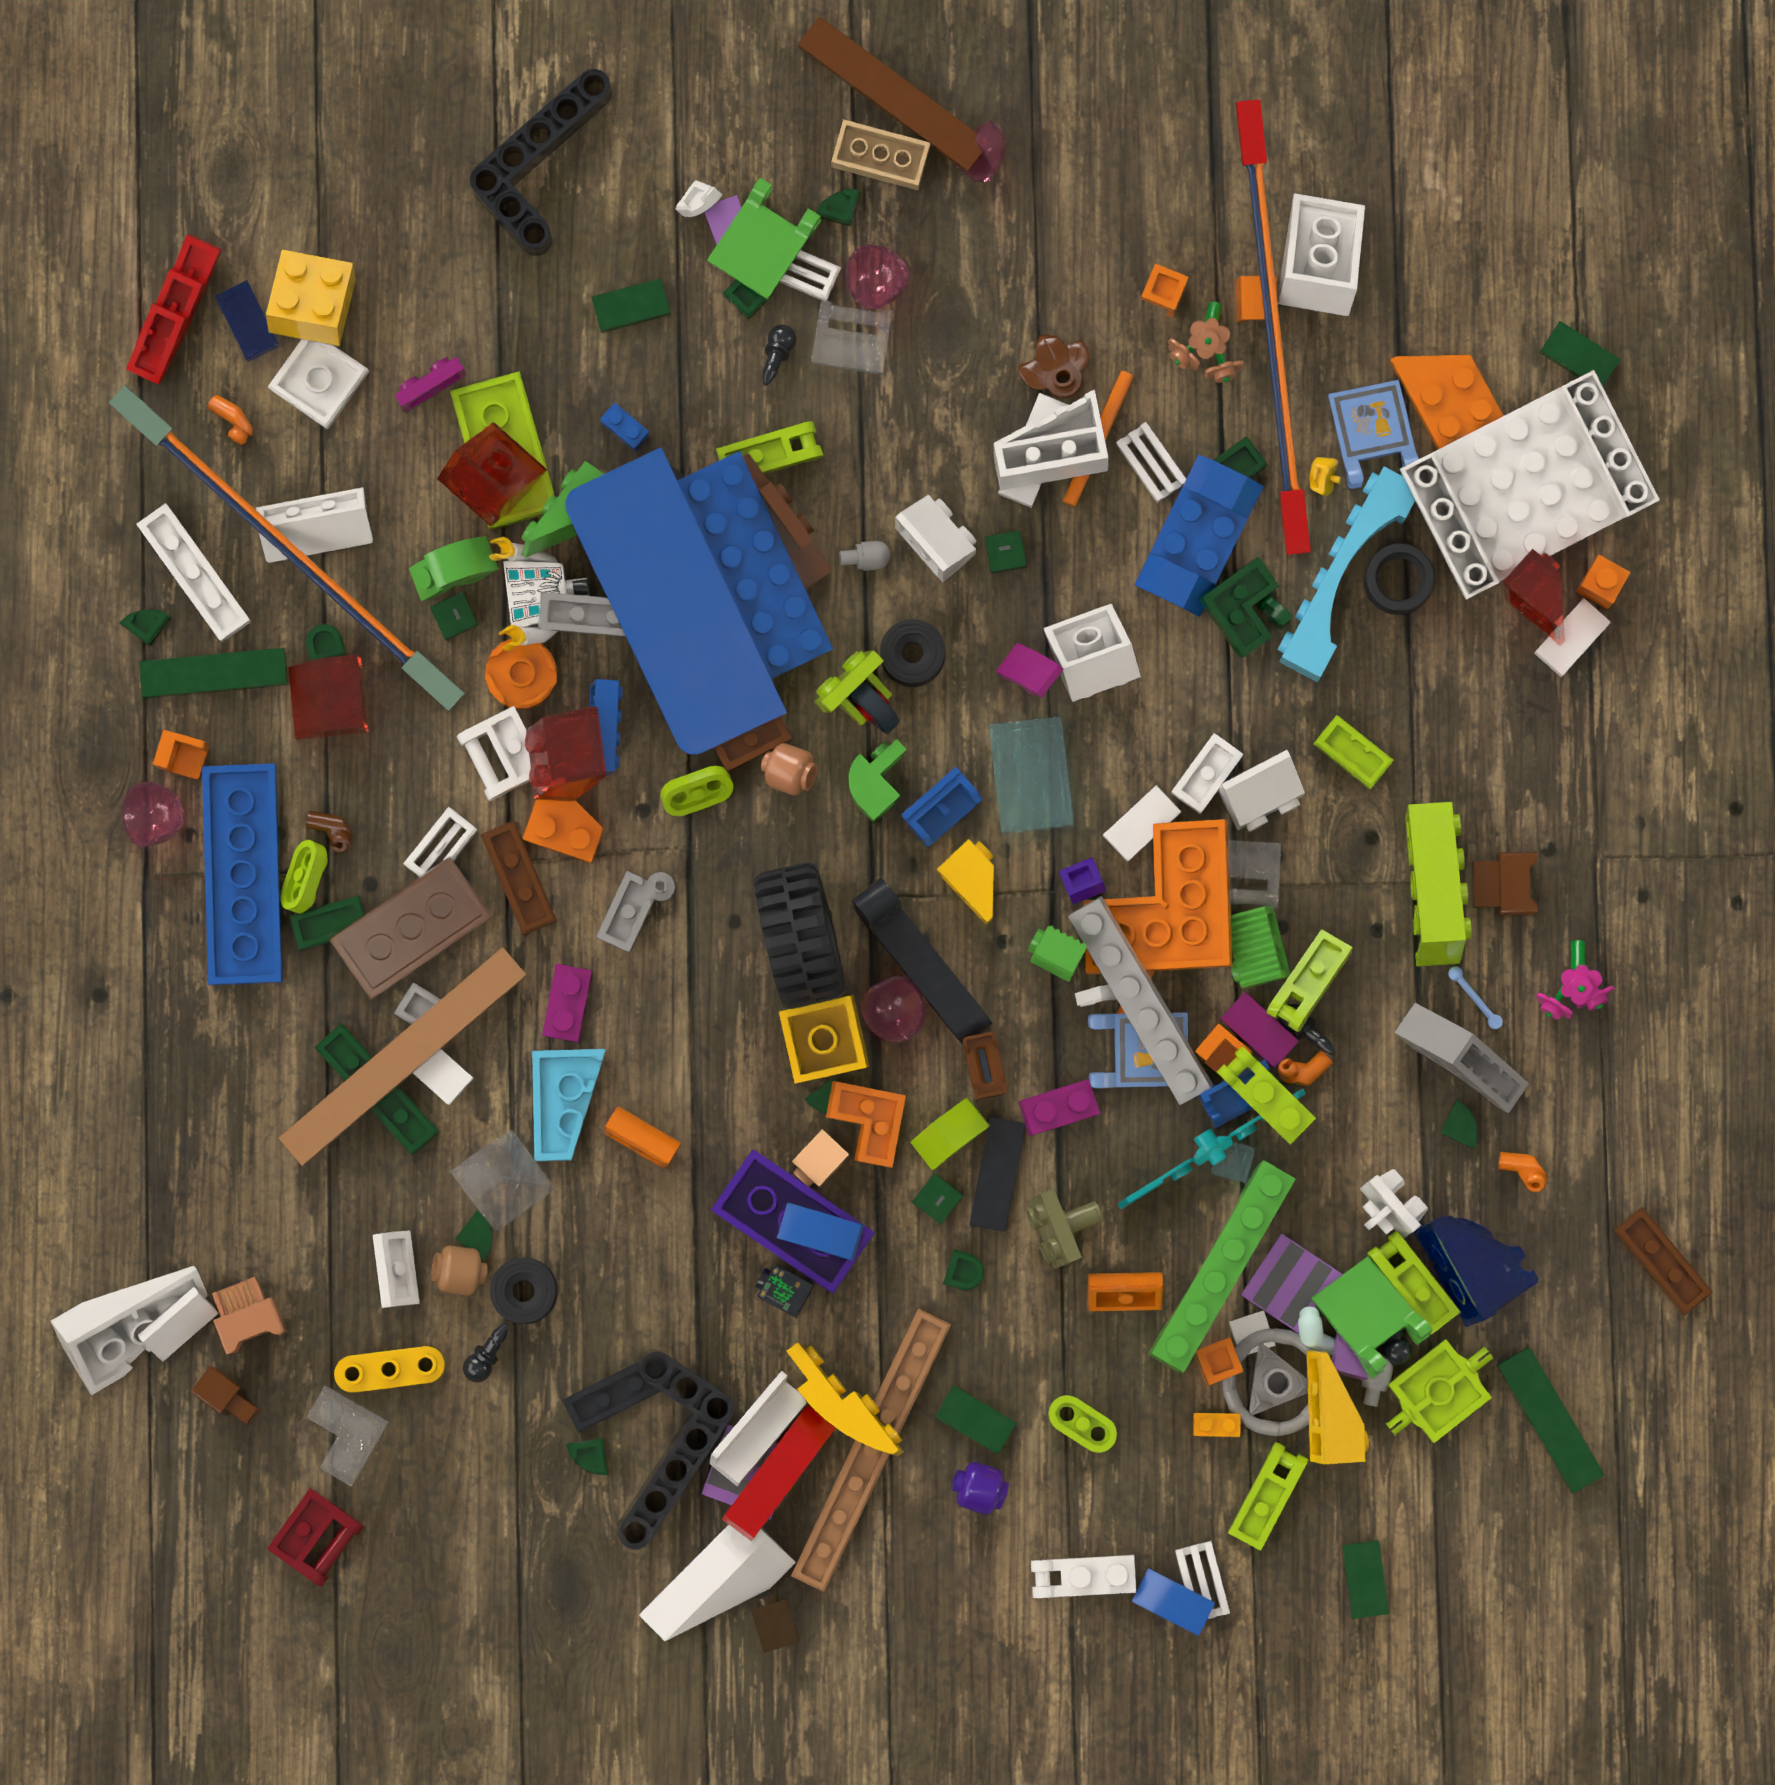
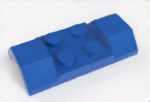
M1198 455L1136 580L1135 586L1200 617L1204 606L1199 601V598L1215 587L1264 486L1214 460Z

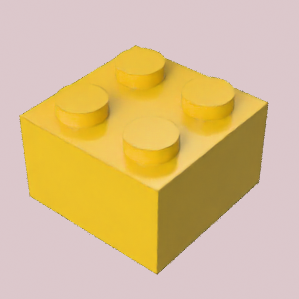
M282 250L266 312L269 333L340 346L355 285L353 263Z
M854 995L779 1011L795 1084L870 1066Z

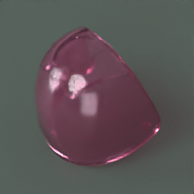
M992 120L986 121L974 130L978 133L975 141L984 155L970 173H966L956 165L966 176L981 183L989 182L998 172L1005 155V136L1000 127Z
M860 246L850 256L846 265L845 275L849 292L857 303L868 309H879L898 299L904 292L910 278L909 270L896 253L883 246Z
M141 782L133 786L126 794L122 809L125 831L129 839L140 847L159 845L169 841L182 828L185 818L177 795L171 789L155 782Z
M894 976L876 983L865 993L861 1001V1012L871 1031L879 1038L890 1042H903L911 1038L921 1029L925 1020L926 1009L923 996L917 986L905 977Z

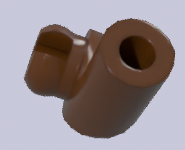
M309 811L306 823L307 829L324 831L331 842V848L335 852L344 853L352 847L353 834L344 818L338 815Z

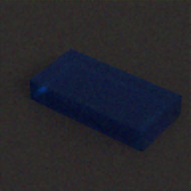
M247 280L215 296L247 362L280 347L275 335L268 331L267 319Z

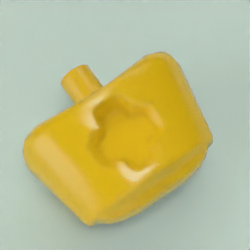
M1317 457L1313 461L1309 475L1311 490L1327 496L1332 493L1334 483H1341L1342 477L1336 476L1339 464L1337 459Z

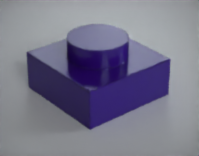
M1093 857L1059 871L1072 905L1106 891Z

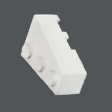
M1095 389L1086 393L1078 401L1066 407L1062 406L1048 417L1036 423L1032 422L994 443V461L1000 491L1108 470V453Z

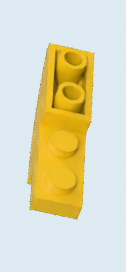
M797 1342L787 1350V1353L808 1379L797 1390L825 1420L856 1441L876 1450L895 1456L903 1453V1450L898 1445L903 1441L890 1423L884 1426L877 1418L876 1414L880 1412V1409L868 1394L861 1397L859 1393L853 1391L844 1398L842 1394L846 1392L845 1387L834 1374L829 1377L820 1367L824 1360L812 1345L806 1348L803 1344Z

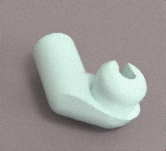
M1312 1306L1303 1308L1299 1313L1300 1318L1298 1319L1301 1342L1316 1351L1327 1352L1329 1356L1332 1355L1335 1338L1323 1333L1322 1319L1319 1317L1318 1309Z

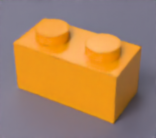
M1193 1413V1436L1240 1437L1241 1414Z

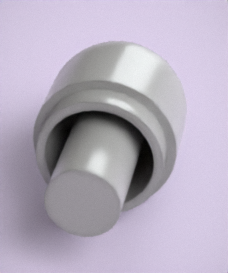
M881 541L860 542V544H855V550L839 552L840 565L856 564L857 570H879L889 563L891 558L890 549Z
M1384 1355L1382 1356L1387 1362V1365L1384 1367L1385 1370L1374 1379H1371L1368 1375V1379L1361 1380V1386L1366 1388L1363 1404L1378 1407L1381 1391L1387 1392L1388 1384L1391 1382L1393 1366Z

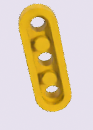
M422 1346L347 1356L336 1365L334 1377L338 1386L344 1391L363 1392L435 1382L443 1375L446 1363L443 1354L438 1349ZM425 1357L431 1359L433 1363L432 1369L428 1372L422 1371L419 1367L421 1359ZM387 1362H392L396 1366L395 1374L390 1377L383 1373V1366ZM350 1367H356L359 1370V1377L355 1381H350L346 1376V1372Z

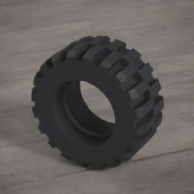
M805 862L761 872L754 879V889L765 946L782 1005L795 1009L839 999L845 993L843 969L828 901L816 864Z

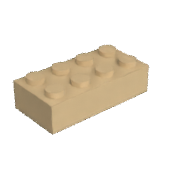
M843 119L831 166L839 170L919 190L930 151V142Z

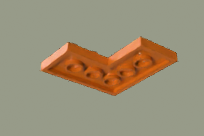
M1221 819L1153 824L1155 896L1104 899L1105 903L1146 971L1233 967L1228 821ZM1083 900L1084 906L1093 900ZM1086 948V974H1102Z

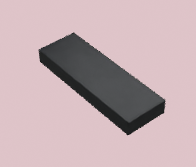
M990 1116V1127L987 1128L969 1225L1005 1232L1025 1123Z
M652 1357L645 1364L646 1374L651 1377L659 1376L665 1368V1363L660 1357ZM637 1363L562 1401L578 1433L661 1391L640 1376Z

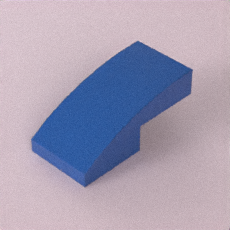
M787 1203L777 1238L854 1261L864 1225Z
M1149 1568L1132 1599V1602L1198 1636L1215 1605V1602Z

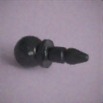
M777 325L768 334V344L765 347V353L768 358L763 369L764 385H769L776 377L781 362L789 358V351L796 344V334L787 325Z
M1297 1003L1288 1004L1296 1010L1300 1006ZM1279 1017L1280 1024L1289 1032H1295V1036L1298 1039L1305 1037L1313 1045H1316L1318 1050L1329 1055L1335 1054V1049L1330 1040L1314 1027L1316 1020L1313 1017H1308L1299 1032L1288 1026L1289 1022Z
M503 1323L496 1328L484 1346H476L474 1354L469 1355L465 1359L463 1373L468 1380L479 1383L485 1381L490 1376L492 1365H495L498 1361L495 1354L507 1337L509 1329L507 1323Z
M1400 1330L1388 1339L1383 1346V1355L1394 1366L1406 1364L1412 1355V1347L1404 1338L1406 1335L1405 1330Z

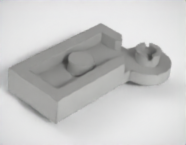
M626 871L596 938L631 953L654 901H666L674 894L675 883L672 877L667 873L658 872L651 875L648 880H645Z

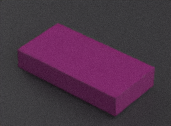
M1244 992L1220 1020L1274 1069L1299 1041L1276 1019L1267 1014V1011L1250 995Z

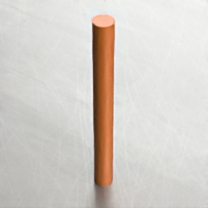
M1121 370L1100 416L1105 440L1134 378L1132 374ZM1090 474L1073 477L1062 501L1063 503L1076 507Z

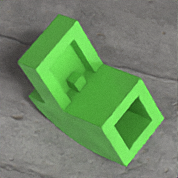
M487 537L465 539L443 546L424 555V560L411 566L409 571L421 602L432 600L455 586L476 583L499 570L496 561H492L489 558V555L493 553Z
M897 739L891 745L887 741L883 742L870 755L874 759L871 763L859 754L850 768L849 790L855 805L873 824L900 800V795L882 777L907 754V749Z

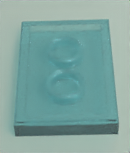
M1061 717L989 725L1001 834L1074 826Z

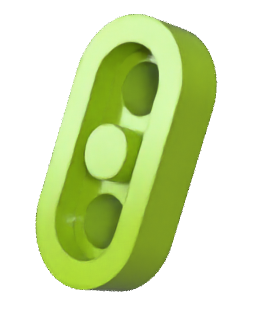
M710 766L669 781L663 786L660 798L667 813L673 816H684L725 801L733 791V782L725 768Z
M305 840L296 848L280 894L283 908L300 914L314 904L316 891L328 862L327 851L323 845L311 840Z
M1069 1395L1060 1396L1050 1405L1048 1416L1053 1427L1086 1449L1100 1453L1109 1450L1114 1445L1117 1438L1114 1423L1078 1398ZM1063 1407H1070L1074 1411V1416L1070 1421L1061 1419L1060 1410ZM1101 1427L1104 1430L1105 1436L1101 1441L1092 1439L1091 1431L1093 1428Z

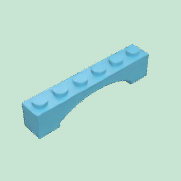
M1383 467L1380 475L1372 472L1362 491L1368 494L1362 507L1355 504L1346 521V524L1352 526L1345 539L1341 536H1338L1328 554L1334 558L1329 570L1321 567L1311 586L1317 589L1311 602L1304 599L1295 616V619L1301 621L1294 634L1287 631L1277 649L1283 653L1279 661L1280 663L1317 683L1337 648V645L1331 643L1330 619L1335 593L1345 569L1362 546L1376 533L1395 521L1403 524L1415 502L1404 477L1386 467Z

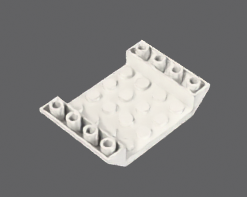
M1594 370L1400 469L1465 599L1498 584L1515 573L1660 500Z

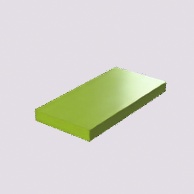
M520 371L451 390V397L489 531L543 516L541 511L545 503L555 494Z

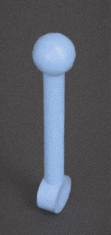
M1457 966L1452 967L1448 972L1450 979L1457 981L1488 1018L1487 1024L1491 1029L1500 1028L1503 1023L1502 1018L1499 1015H1494L1464 979L1462 969Z

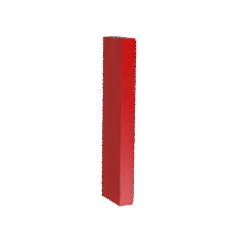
M807 1404L723 1516L722 1520L752 1541L836 1427Z

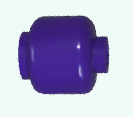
M970 1462L964 1471L959 1469L956 1471L951 1490L957 1492L956 1502L960 1507L989 1515L994 1509H1001L1009 1484L1004 1481V1475L1001 1470L978 1462Z

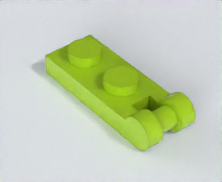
M813 421L797 424L716 449L719 461L739 451L742 456L746 453L750 454L763 474L801 463L812 462L824 456L821 446L816 444L814 438L816 429ZM800 439L803 449L793 452L790 441Z
M1321 929L1270 1003L1266 1013L1275 1019L1281 1017L1289 1022L1288 1026L1299 1032L1352 954L1353 947ZM1291 997L1301 1002L1297 1010L1287 1004Z
M1241 1046L1235 1052L1237 1057L1228 1066L1224 1064L1217 1073L1291 1145L1316 1118L1257 1059ZM1249 1067L1255 1075L1244 1084L1238 1076Z
M1395 1231L1387 1237L1388 1242L1379 1249L1375 1246L1367 1254L1409 1306L1429 1323L1433 1329L1429 1334L1432 1335L1458 1315L1460 1311L1403 1237ZM1396 1253H1399L1405 1261L1394 1269L1388 1260Z
M1275 1442L1227 1533L1261 1551L1300 1478L1308 1459L1300 1454L1297 1456L1285 1451V1446ZM1277 1464L1289 1469L1285 1479L1273 1474Z

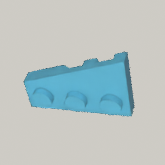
M606 1049L532 1051L535 1162L572 1161Z

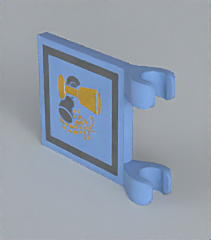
M1399 380L1328 394L1349 489L1362 487L1364 478L1359 461L1397 453L1401 454L1402 467L1419 460Z
M1171 1013L1188 1041V1013ZM1090 1014L1088 1016L1089 1028L1114 1029L1115 1072L1090 1073L1089 1081L1091 1087L1168 1086L1126 1014Z

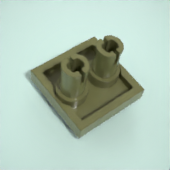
M1054 1189L1041 1193L1027 1201L1029 1208L1026 1209V1215L1031 1227L1034 1230L1037 1228L1043 1240L1040 1243V1249L1045 1261L1048 1264L1052 1263L1054 1269H1057L1082 1258L1074 1239V1233L1103 1221L1098 1204L1093 1201L1065 1212L1062 1210Z

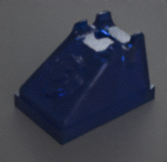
M1451 1215L1440 1216L1423 1224L1414 1231L1430 1263L1436 1260L1437 1264L1432 1267L1449 1298L1459 1309V1316L1465 1327L1485 1321L1496 1315V1311L1526 1292L1539 1281L1534 1270L1525 1271L1522 1269L1521 1261L1526 1255L1520 1246H1509L1494 1239L1493 1234L1488 1229L1473 1221L1460 1217L1454 1218Z

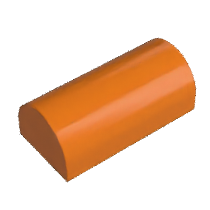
M619 1106L615 1109L605 1126L604 1133L606 1136L663 1169L669 1168L682 1142Z
M1162 1272L1088 1274L1089 1311L1162 1310Z

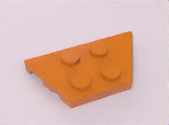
M1471 355L1398 356L1390 360L1392 368L1437 450L1504 416Z

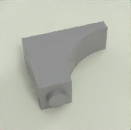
M1414 1003L1394 1032L1412 1049L1459 1077L1499 1109L1507 1113L1511 1111L1529 1084L1473 1033L1417 1003Z

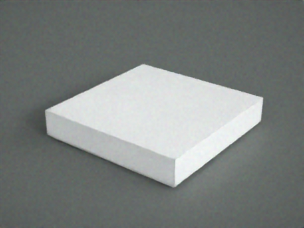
M301 339L269 384L268 389L328 430L370 371L334 345Z

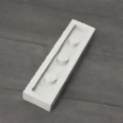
M166 503L136 524L221 643L251 622Z

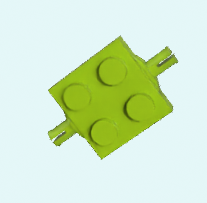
M1444 1339L1388 1384L1389 1388L1399 1399L1403 1411L1385 1424L1391 1429L1398 1422L1402 1421L1391 1430L1396 1436L1410 1423H1413L1424 1431L1432 1443H1435L1492 1398L1480 1383L1477 1371L1493 1360V1356L1488 1354L1478 1362L1482 1356L1489 1352L1483 1346L1481 1350L1467 1360L1457 1354L1450 1343Z

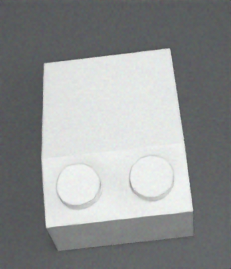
M1294 193L1280 275L1278 304L1349 316L1358 284L1364 205Z

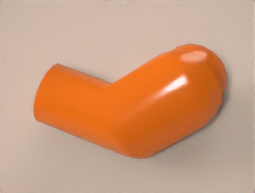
M219 395L211 398L208 404L209 411L230 422L233 427L229 430L228 437L237 444L243 445L247 441L248 436H252L253 427L241 408Z
M1322 1051L1317 1053L1308 1063L1284 1059L1278 1065L1279 1077L1287 1084L1309 1086L1333 1062Z
M1500 1152L1498 1170L1517 1172L1527 1189L1531 1192H1540L1545 1188L1547 1183L1546 1172L1533 1155Z

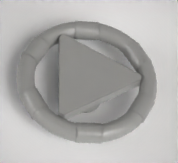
M1270 1328L1247 1336L1235 1347L1239 1361L1242 1363L1250 1351L1259 1346L1256 1355L1249 1410L1247 1411L1243 1406L1236 1388V1375L1222 1380V1389L1232 1414H1241L1240 1423L1259 1434L1283 1436L1295 1433L1309 1425L1308 1404L1300 1415L1284 1422L1263 1420L1253 1415L1307 1394V1378L1265 1346L1264 1343L1275 1342L1292 1345L1302 1351L1306 1357V1351L1314 1349L1301 1342L1299 1333L1292 1330Z

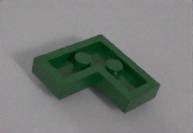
M1260 557L1254 558L1199 598V601L1239 658L1245 657L1272 637L1252 608L1253 605L1279 587Z

